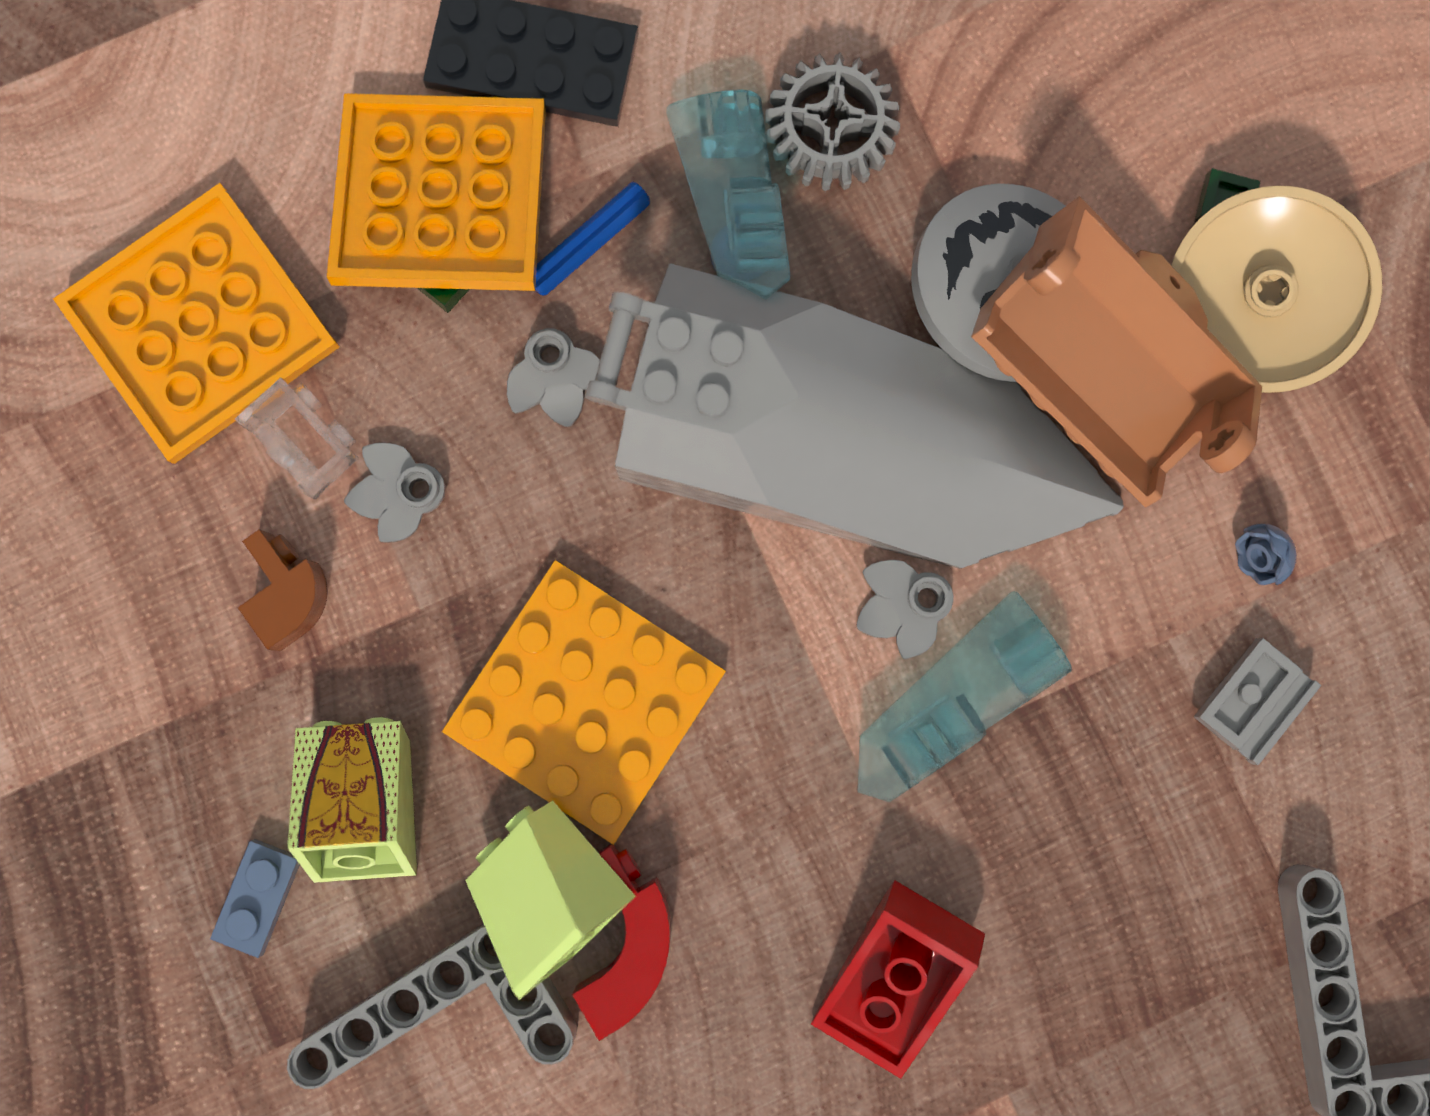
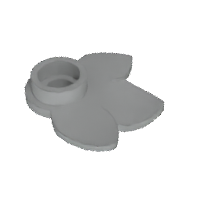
M553 328L542 329L528 339L524 350L525 359L517 364L509 373L507 380L508 403L515 414L527 411L540 404L542 410L553 421L564 427H571L582 411L584 402L583 390H587L590 380L595 381L600 360L591 351L574 347L571 339L564 332ZM547 347L557 348L559 350L558 359L552 363L544 362L541 359L544 349Z
M373 443L362 448L363 458L372 475L359 482L347 494L344 502L350 509L363 517L379 519L378 537L380 542L388 543L405 540L417 531L423 514L435 510L443 501L446 489L444 479L432 466L416 463L408 450L402 446L392 443ZM418 481H427L429 485V491L423 498H415L412 493V488Z
M900 560L879 561L866 567L862 572L863 576L876 595L870 598L862 608L856 623L857 629L875 638L896 636V644L903 659L912 658L926 652L936 640L938 621L943 619L952 608L954 598L950 584L942 576L935 573L925 572L918 574L910 565ZM922 589H930L936 596V602L931 608L923 607L918 601V594Z

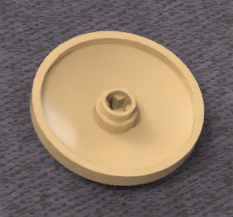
M1293 186L1260 187L1236 194L1222 201L1193 225L1182 240L1171 264L1194 289L1208 319L1207 329L1261 384L1262 392L1266 393L1296 390L1314 384L1336 372L1356 354L1367 339L1377 318L1381 303L1382 271L1380 260L1370 235L1360 221L1343 205L1321 193Z

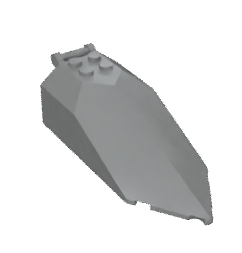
M670 263L655 303L644 301L639 297L623 292H613L609 305V310L613 312L595 381H589L585 398L599 404L626 410L615 462V468L622 481L958 569L976 564L979 560L1005 551L1011 552L1085 526L1086 523L1110 515H1117L1123 508V500L1120 495L1114 492L1090 462L1048 416L1040 411L1016 382L997 380L975 373L952 359L941 348L821 302ZM635 319L649 323L632 389L627 391L616 387Z

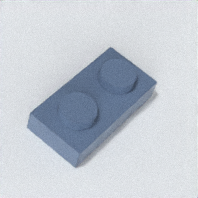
M257 839L249 841L211 935V940L256 958L264 955L300 866L290 852Z

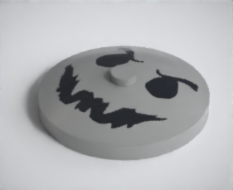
M990 184L970 189L950 200L938 211L922 232L917 243L912 261L911 283L915 305L922 322L935 342L952 359L985 377L1017 382L1012 376H1007L999 370L994 359L971 335L981 307L1032 248L1039 226L1065 207L1063 203L1050 195L1033 188L1015 184Z

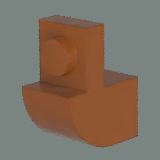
M259 529L242 542L271 581V584L240 605L238 609L267 650L282 651L311 630L320 619L327 601V582L319 563L305 559L295 566L293 562L299 559L287 539L281 534L274 537L273 534Z

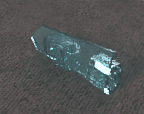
M728 90L697 95L669 104L666 115L717 276L739 284L760 297L767 299L790 281L791 275L778 183H772L760 96L750 90Z
M1010 592L859 736L857 792L887 802L893 801L980 741L987 734L985 730L1072 672L1071 664L1060 646L1018 592Z

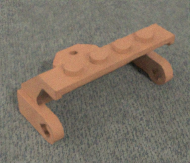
M1080 196L1041 224L1032 248L981 307L971 335L994 359L999 370L1007 376H1012L1029 393L1031 400L1038 408L1047 411L1064 427L1067 436L1074 443L1081 444L1098 461L1103 472L1109 477H1115L1145 508L1161 499L1166 473L1200 440V457L1216 473H1225L1237 467L1250 455L1256 445L1262 386L1207 329L1208 319L1194 289L1161 254L1144 250L1134 253Z

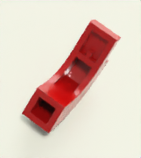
M613 844L608 845L598 851V853L636 896L622 909L626 923L625 944L617 958L610 965L576 985L573 992V997L599 1041L629 1023L650 1001L663 977L671 939L668 902L658 878L655 877L639 887L635 879L642 876L632 855L627 849L619 852Z

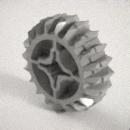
M819 53L814 59L813 69L800 61L796 64V77L785 73L780 80L782 90H773L770 94V103L773 107L766 110L765 122L772 127L766 132L767 142L778 144L773 150V157L776 161L790 158L785 170L788 176L797 173L800 169L804 171L802 183L805 187L812 183L815 176L822 178L821 187L824 191L830 189L832 179H838L842 189L846 190L851 185V174L864 184L870 177L869 168L880 171L886 162L883 155H891L895 149L896 143L891 137L898 135L900 123L892 118L898 114V102L887 101L892 92L890 83L875 86L880 75L877 68L869 71L866 75L861 73L863 62L860 57L852 63V67L843 65L844 58L841 53H838L834 57L833 65H826L825 59ZM828 91L823 101L814 104L806 103L805 108L797 107L807 97L818 92ZM845 94L855 98L865 110L851 106L847 102ZM834 105V118L838 119V128H835L833 140H830L831 127H827L826 124L827 117L830 116L831 107ZM795 130L801 131V136H808L816 140L820 146L821 153L808 147L799 138ZM859 137H869L868 141L857 150L848 154L837 155L838 147L842 143L858 141Z

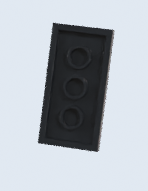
M441 0L423 82L426 88L469 97L544 99L547 113L618 127L639 35L638 26L514 0Z

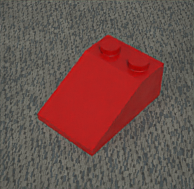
M894 880L867 922L813 1017L811 1025L901 1079L978 968L985 933Z

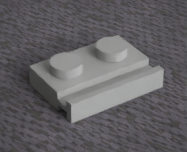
M1256 638L1195 714L1194 718L1233 750H1237L1250 764L1259 765L1322 685L1306 676L1300 667L1264 638Z

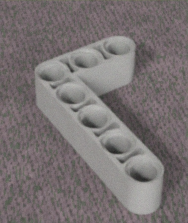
M1296 864L1288 867L1279 878L1278 895L1307 1089L1312 1107L1321 1116H1430V1058L1370 1066L1345 898L1340 881L1334 874L1308 865ZM1314 878L1317 883V894L1313 900L1306 903L1302 895L1303 887L1309 879ZM1323 931L1325 945L1319 953L1313 955L1310 948L1311 940L1317 932ZM1331 984L1333 997L1327 1005L1320 1007L1319 993L1324 986ZM1340 1037L1341 1049L1334 1058L1328 1059L1327 1047L1333 1039ZM1399 1084L1400 1094L1398 1099L1393 1104L1388 1105L1387 1095L1390 1089ZM1348 1091L1349 1101L1346 1107L1336 1112L1335 1101L1342 1092Z
M483 923L308 1035L291 1051L287 1059V1071L291 1080L296 1085L304 1089L319 1088L483 983L487 984L528 1054L539 1063L553 1065L561 1062L572 1048L577 1033V1025L572 1013L550 977L536 986L537 997L534 1000L521 1001L513 995L499 958L490 955L485 949L484 937L488 932ZM454 961L458 963L464 972V982L459 985L446 983L440 974L442 962ZM398 990H409L417 996L419 1001L418 1012L406 1013L397 1006L396 993ZM353 1019L366 1020L372 1026L374 1032L372 1041H361L353 1035L351 1029ZM546 1023L556 1024L563 1030L565 1041L557 1046L544 1044L539 1037L538 1028ZM308 1048H318L325 1053L328 1060L327 1069L318 1070L309 1064L307 1059Z

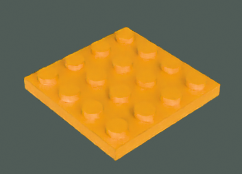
M344 93L326 276L330 285L535 291L546 114L544 99Z
M221 183L215 185L53 298L164 457L173 464L183 459L340 348Z
M555 560L442 732L547 802L554 801L564 813L614 845L726 671Z

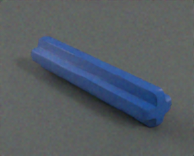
M630 182L537 263L535 291L542 296L547 295L644 211L650 204V198L646 191L636 182Z

